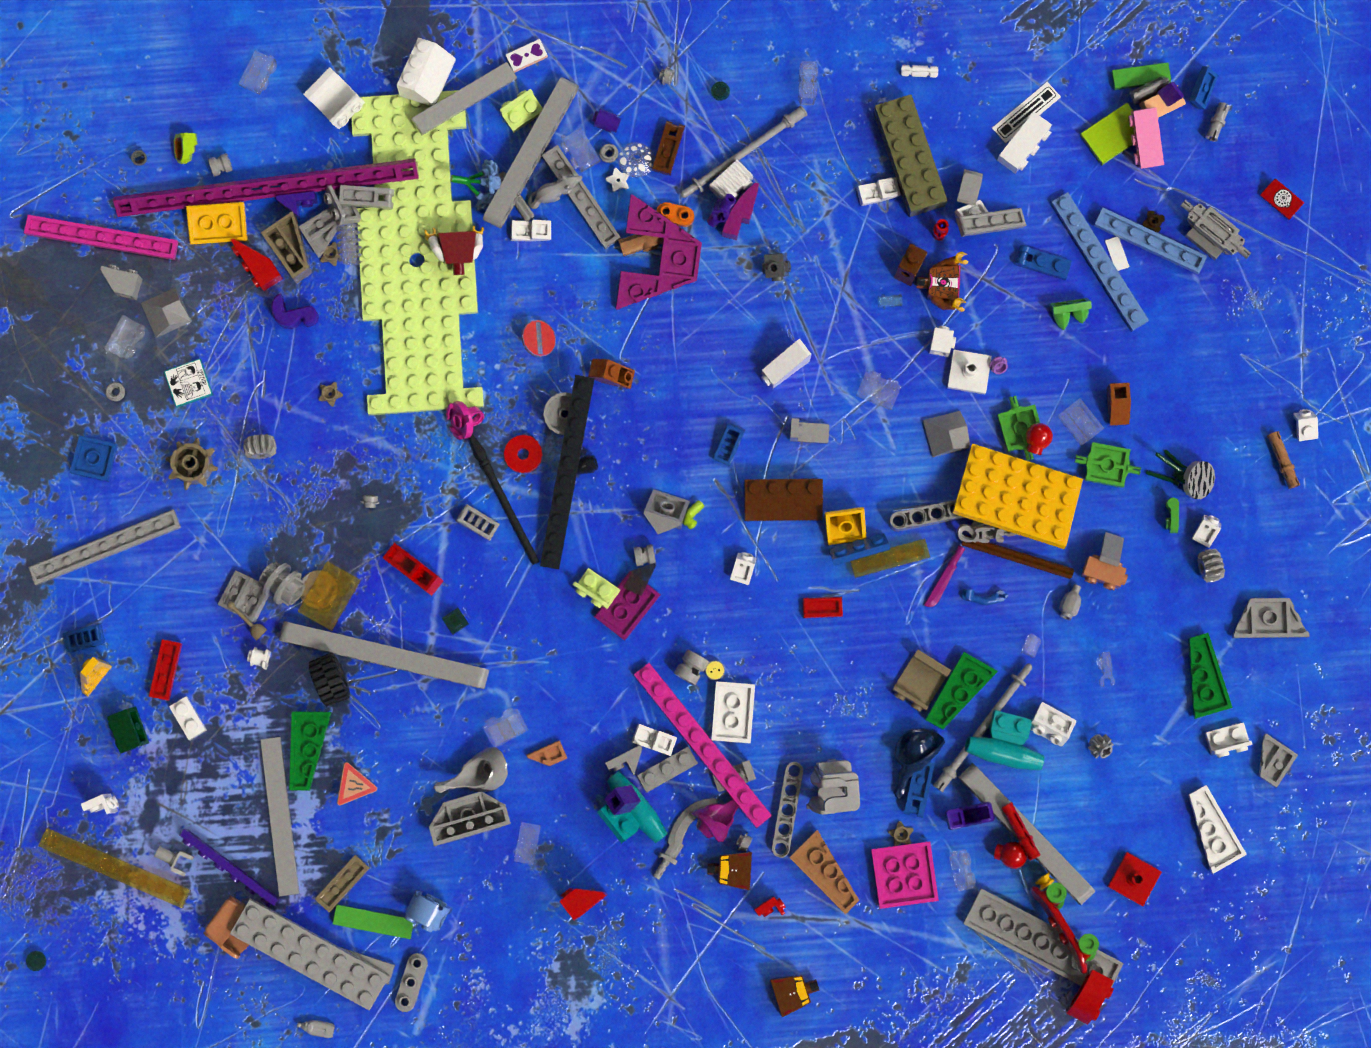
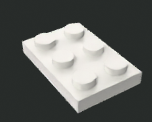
M716 681L712 741L751 744L755 684Z

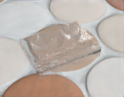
M1081 398L1057 416L1081 446L1104 429Z

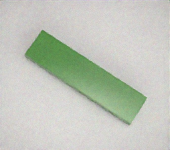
M336 905L333 925L411 939L414 923L406 920L404 917Z

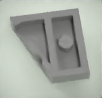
M330 207L299 226L318 258L321 257L340 228L336 220H333Z
M1264 734L1259 777L1277 788L1298 754L1268 734Z

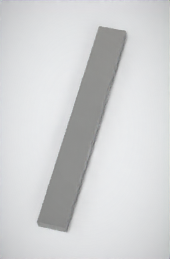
M173 509L28 568L33 582L37 586L180 529L181 525Z
M281 737L261 739L279 897L300 894Z

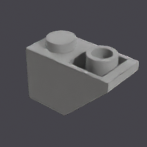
M108 265V267L101 266L100 270L117 296L137 301L142 283V278L138 275L137 271L131 269L122 271L114 265Z

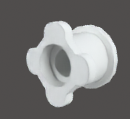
M254 647L253 650L249 651L247 661L250 662V666H262L263 669L267 670L271 651L268 649L266 651L257 650V647Z

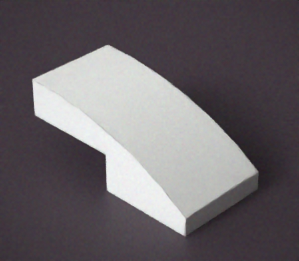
M896 177L878 180L876 183L860 185L856 188L861 206L886 201L901 195Z
M511 221V241L551 240V221Z
M638 724L632 743L671 756L677 737Z

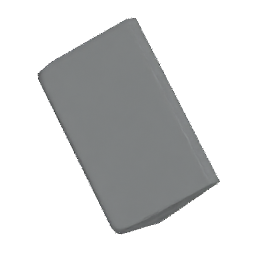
M1161 76L1130 91L1129 94L1133 103L1137 105L1157 95L1158 91L1169 83V79Z

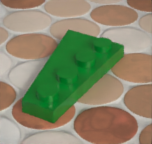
M1209 633L1189 638L1194 719L1233 708Z
M963 652L925 720L943 730L998 671Z
M292 712L290 791H310L332 712Z

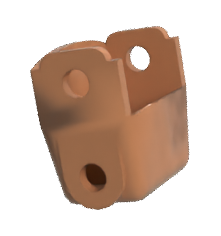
M231 895L211 919L203 934L226 953L239 959L241 957L240 954L249 944L230 935V932L246 905Z

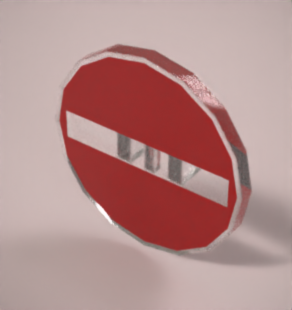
M538 319L531 320L522 329V344L532 356L540 358L548 356L553 352L556 346V336L548 323Z

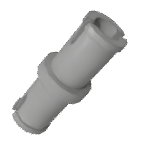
M1223 102L1218 104L1215 115L1210 120L1211 125L1206 134V139L1209 140L1211 137L1210 141L1212 142L1218 140L1221 128L1225 126V118L1230 109L1228 104L1226 105Z

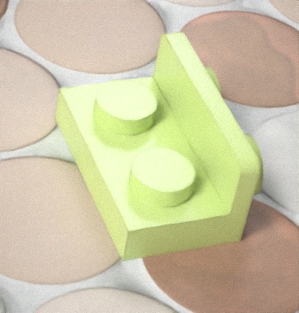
M529 89L528 91L520 92L513 101L505 102L501 106L500 114L512 132L515 133L536 119L543 107L534 96L533 91Z
M589 568L578 583L574 582L572 584L576 588L575 592L583 598L587 595L592 599L590 602L598 608L603 606L608 609L621 591Z

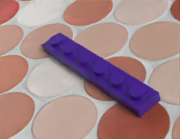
M183 829L179 836L183 838L182 842L190 848L192 846L199 850L197 853L206 860L208 858L213 860V865L220 871L225 869L230 873L229 877L236 883L241 881L246 885L245 890L252 895L257 893L261 896L260 901L268 907L270 905L277 906L281 901L279 897L190 830Z

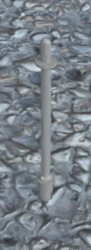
M800 105L790 114H785L782 122L702 178L697 180L693 177L691 179L693 184L681 192V197L686 198L696 190L700 193L703 192V185L725 171L737 159L739 161L783 129L793 128L795 123L807 116L806 110Z
M1030 663L1026 664L1017 676L1011 675L1014 681L972 737H982L990 726L993 711H1001L1020 685L1024 687L1027 685L1023 680L1032 670ZM965 746L952 764L942 769V774L933 784L942 793L950 781L957 777L956 770L969 754L965 752Z

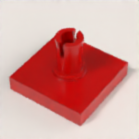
M1126 852L1107 887L1143 907L1162 872Z

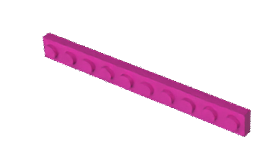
M648 663L634 674L636 680L753 826L757 829L772 816L651 664Z

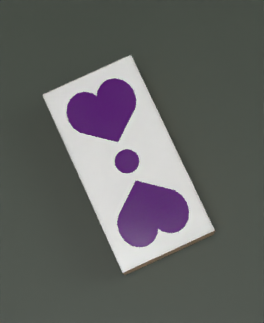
M538 39L506 54V58L515 73L548 58V55L541 40Z

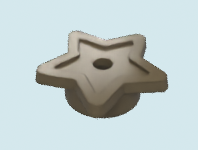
M333 242L330 246H327L320 261L322 263L330 262L333 266H336L338 258L344 256V253L337 250V244Z
M336 382L328 386L320 385L322 394L319 397V401H327L333 407L336 399L343 397V394L337 390Z
M899 821L896 829L890 830L888 833L894 837V846H898L901 843L911 844L910 835L914 829L906 828Z

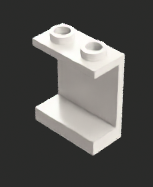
M330 67L303 94L338 129L345 126L349 119L359 112L365 103Z

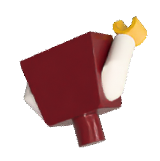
M473 226L472 231L438 233L437 237L435 228H432V234H428L427 230H425V239L429 242L431 250L438 260L442 261L444 265L453 264V275H465L464 263H472L473 260L477 259L483 248L482 235L484 227H481L480 231H476L475 226Z

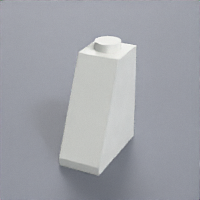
M798 339L762 369L761 374L763 376L761 379L767 386L771 385L772 388H775L810 362V351Z

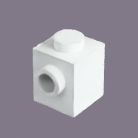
M946 326L935 327L929 354L948 357L951 348L954 349L956 337H953L954 331H951Z

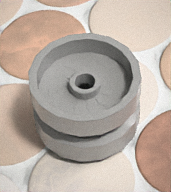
M564 392L554 395L548 400L544 408L545 423L549 429L560 435H564L567 417H562L561 412L565 410L569 412L571 393Z

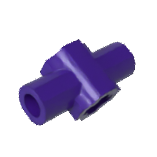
M726 194L723 199H717L712 213L707 219V223L711 227H717L720 222L725 223L731 208L736 202V198L732 194Z

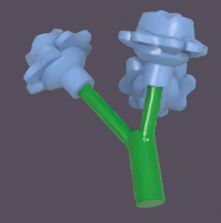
M485 159L482 164L483 169L472 176L451 175V182L464 184L475 194V197L478 199L475 207L478 211L481 209L487 210L494 197V191L498 190L501 185L500 170L498 164L493 162V160ZM480 176H482V177H485V176H486V177H487V178H481V180L475 179V178H478V177H480ZM470 183L487 186L489 193L483 194L481 191L478 192Z

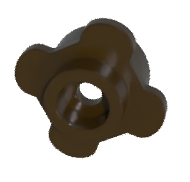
M1148 211L1147 219L1143 222V226L1159 232L1165 217L1155 214L1154 211Z

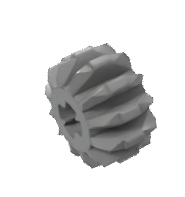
M268 434L249 436L244 440L243 444L244 453L247 458L266 459L276 454L277 447L274 436Z
M1207 549L1198 554V567L1202 578L1206 582H1215L1224 578L1223 558H1221L1220 553L1216 549Z

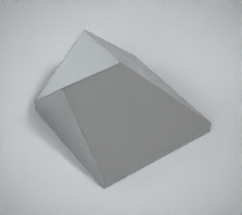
M176 287L141 303L156 338L192 322Z
M961 411L923 420L932 457L970 448L968 427Z
M653 489L644 510V515L657 534L673 528L681 530L690 501Z

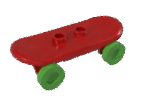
M1052 883L1045 891H1040L1038 887L1033 886L1030 888L1032 896L1046 912L1050 925L1058 931L1060 941L1068 947L1080 972L1086 973L1087 964L1085 962L1093 960L1099 948L1097 937L1093 934H1084L1079 939V942H1077L1076 936L1059 911L1064 905L1067 894L1066 888L1061 883Z

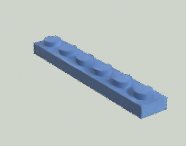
M1105 208L1101 209L1094 224L1095 227L1196 274L1200 273L1207 258L1206 255Z

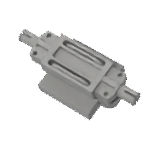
M1187 200L1180 205L1189 212L1186 220H1188V224L1192 227L1185 237L1213 260H1216L1222 252L1231 256L1238 252L1246 259L1249 257L1251 252L1243 247L1245 239L1238 234L1240 230L1211 206L1206 209L1202 204L1194 207Z

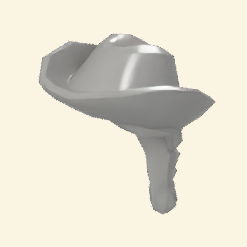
M496 747L486 748L474 755L455 778L444 782H437L433 788L439 793L448 789L468 787L471 791L475 792L496 790L504 784L508 775L505 757Z

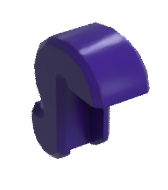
M281 293L276 295L271 303V311L275 321L285 329L296 328L302 321L306 327L314 326L318 322L319 314L311 305L286 311L284 298Z
M991 802L947 810L945 812L948 829L950 830L992 822L995 819Z

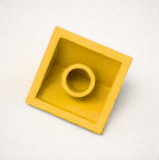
M864 507L825 512L824 522L828 545L866 539Z

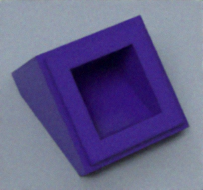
M1173 81L1158 91L1166 106H1171L1184 97Z

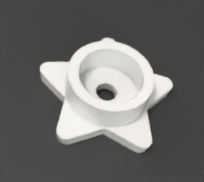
M614 168L613 175L605 180L612 185V191L616 192L618 189L629 188L626 180L630 174L621 173L617 168Z

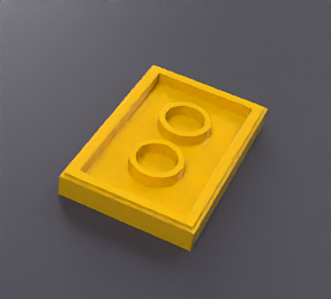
M244 202L186 206L190 244L232 242L231 239L237 241L248 240Z

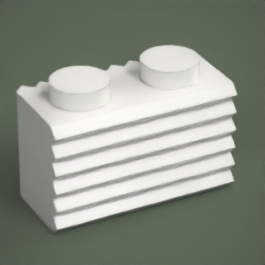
M737 159L710 184L709 189L718 199H723L726 194H732L737 199L739 197L738 193L742 189L745 191L753 184V175Z

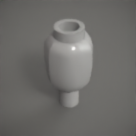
M1074 584L1072 590L1064 595L1060 603V617L1063 619L1071 620L1072 617L1078 614L1081 605V597L1079 595L1081 587Z

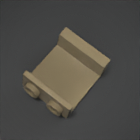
M917 650L893 687L894 696L901 701L908 700L912 703L910 706L919 712L921 710L926 711L951 670L920 650Z

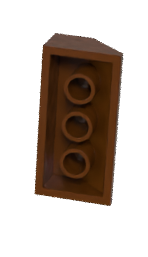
M745 479V521H820L823 519V479Z

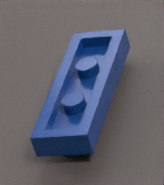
M883 533L866 539L855 540L845 545H838L829 549V554L835 566L890 550V546Z

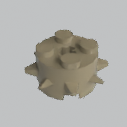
M196 438L193 443H186L184 445L178 441L176 443L177 450L173 452L171 457H166V461L170 463L173 470L168 478L170 480L179 478L184 482V490H188L190 485L202 484L204 487L207 486V479L212 471L218 470V467L213 465L211 457L215 452L214 448L203 449L200 446L199 438ZM193 460H194L195 465L192 466V468H191V467L188 466V465H189V463H193Z

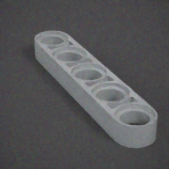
M797 762L789 763L784 774L772 843V852L779 858L787 856L790 851L803 776V768ZM792 765H796L800 769V773L796 777L791 776L788 772L789 767ZM787 785H794L796 787L795 795L788 796L786 794L785 788ZM785 804H790L793 807V813L789 816L782 813V807ZM781 824L789 826L790 831L787 835L779 833L778 828ZM778 843H783L786 846V852L782 855L777 854L775 851V846Z

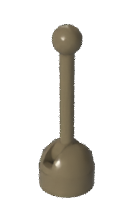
M234 602L227 603L228 609H232L251 627L250 634L256 641L267 631L263 625L250 622L235 607Z

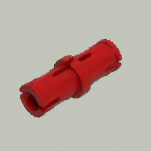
M940 219L934 225L933 237L935 240H943L947 235L949 229L947 220Z

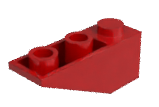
M231 239L233 252L237 257L239 255L244 261L241 264L246 272L251 271L254 276L251 280L257 288L261 287L265 291L283 280L271 259L239 241Z

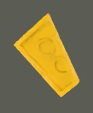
M95 657L88 658L83 663V669L80 672L82 693L88 697L111 669L112 665Z

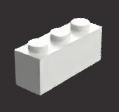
M1033 111L1001 152L997 161L1015 174L1019 169L1022 171L1029 162L1027 158L1030 155L1034 156L1039 150L1038 144L1041 140L1045 142L1052 133L1049 131L1052 124Z

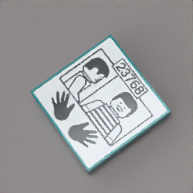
M201 359L164 371L177 408L213 396Z

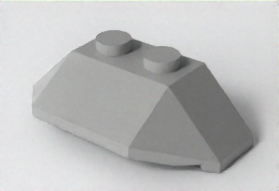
M481 791L443 802L429 829L433 844L437 846L509 825L511 822L506 805Z

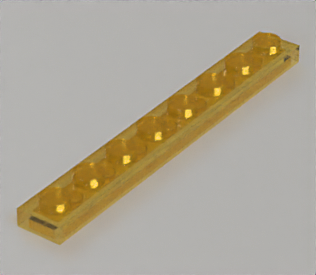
M46 828L38 845L50 852L180 908H184L191 889L50 828Z

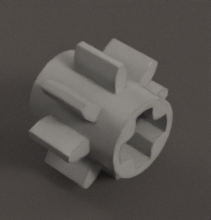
M1099 734L1090 739L1088 749L1095 758L1099 756L1106 758L1112 753V746L1114 744L1106 734L1103 737Z

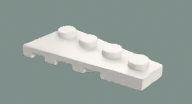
M1207 785L1190 793L1188 797L1211 874H1214L1247 854Z

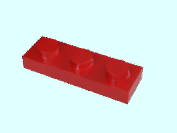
M162 639L149 697L170 701L182 643Z

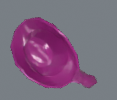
M732 799L725 804L716 803L707 805L705 808L696 809L691 815L698 818L696 827L705 837H714L718 842H724L729 828L734 822V814L739 807Z

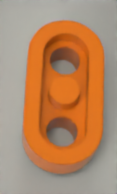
M665 202L657 208V212L677 226L688 227L694 221V212L689 207ZM668 209L670 212L669 214H663V210ZM683 213L688 214L686 219L681 217Z

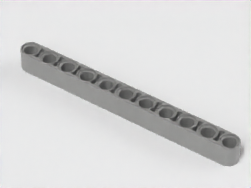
M283 621L279 641L480 689H485L489 670L285 621Z

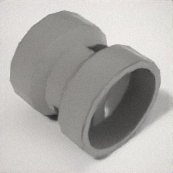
M227 153L221 154L218 159L215 157L208 158L214 177L220 175L221 171L227 173L233 171Z
M653 544L647 545L644 548L634 547L637 566H643L644 563H656Z

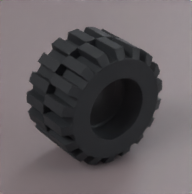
M333 653L309 661V672L320 700L326 707L350 698V690L344 672Z

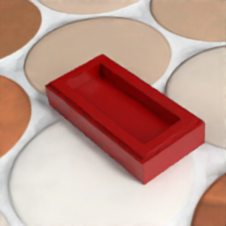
M842 597L803 598L804 618L843 617Z

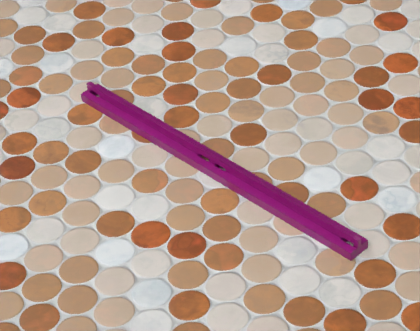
M416 158L155 191L116 196L113 202L117 216L122 217L185 209L186 206L232 203L272 198L278 195L326 191L329 185L335 190L340 189V185L366 186L419 179L418 163ZM413 168V170L402 171V169ZM281 185V187L271 188V186ZM262 187V189L252 190V188Z

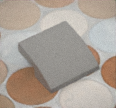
M235 570L218 605L235 613L227 607L228 602H234L235 607L249 621L255 623L268 597L263 594V587L260 586L261 583Z

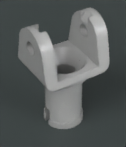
M161 846L158 847L154 855L155 858L169 863L171 871L181 876H185L186 872L174 867L179 856L181 855L190 860L194 859L193 855L183 850L174 853Z

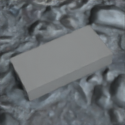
M1105 532L1099 561L1118 567L1124 538Z

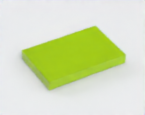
M1125 103L1080 134L1101 165H1104L1132 146L1131 135L1134 134L1133 127L1129 125V116L1133 109L1128 103Z

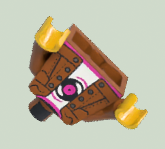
M958 252L956 256L946 258L934 264L928 271V278L917 277L916 288L927 289V299H930L931 303L941 310L957 309L960 312L965 310L963 307H959L961 303H966V301L959 298L961 265L958 264H968L967 260L962 261V257L967 255V253Z

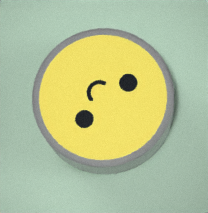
M711 661L708 663L705 673L709 679L716 681L724 676L725 668L721 662Z

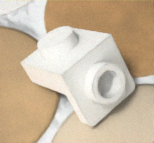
M1303 409L1293 413V417L1296 420L1298 441L1318 439V417L1314 412Z

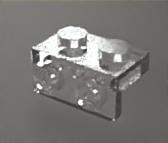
M582 128L568 136H561L562 142L560 145L565 153L569 152L572 157L569 160L574 169L578 168L582 173L601 162Z
M121 315L103 349L124 360L132 358L136 352L135 345L137 341H141L145 335V326Z

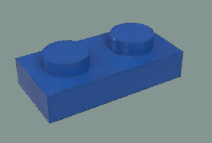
M1202 66L1189 99L1198 109H1206L1218 75L1208 66Z

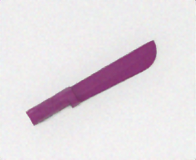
M960 545L957 547L924 606L933 607L939 602L965 548Z

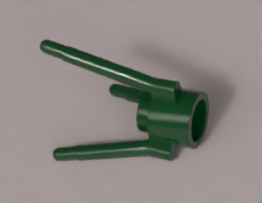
M1164 450V453L1174 463L1157 452L1155 455L1175 469L1172 474L1175 478L1173 479L1150 471H1146V474L1172 482L1177 486L1180 483L1185 484L1183 477L1187 467L1169 451Z

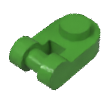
M1173 497L1165 504L1166 509L1169 510V518L1165 520V528L1169 529V533H1178L1179 501Z

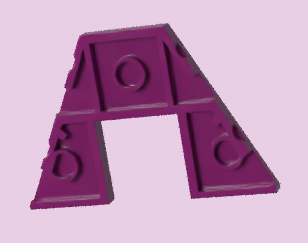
M630 194L626 233L663 238L658 275L620 271L616 301L617 310L697 281L702 242L636 196Z

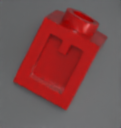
M773 896L754 910L758 916L763 915L766 917L774 911L773 907L776 906L780 914L784 915L783 909L786 906L780 897L776 899Z

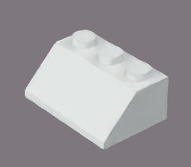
M418 38L397 83L399 96L429 106L435 105L456 58L438 44Z

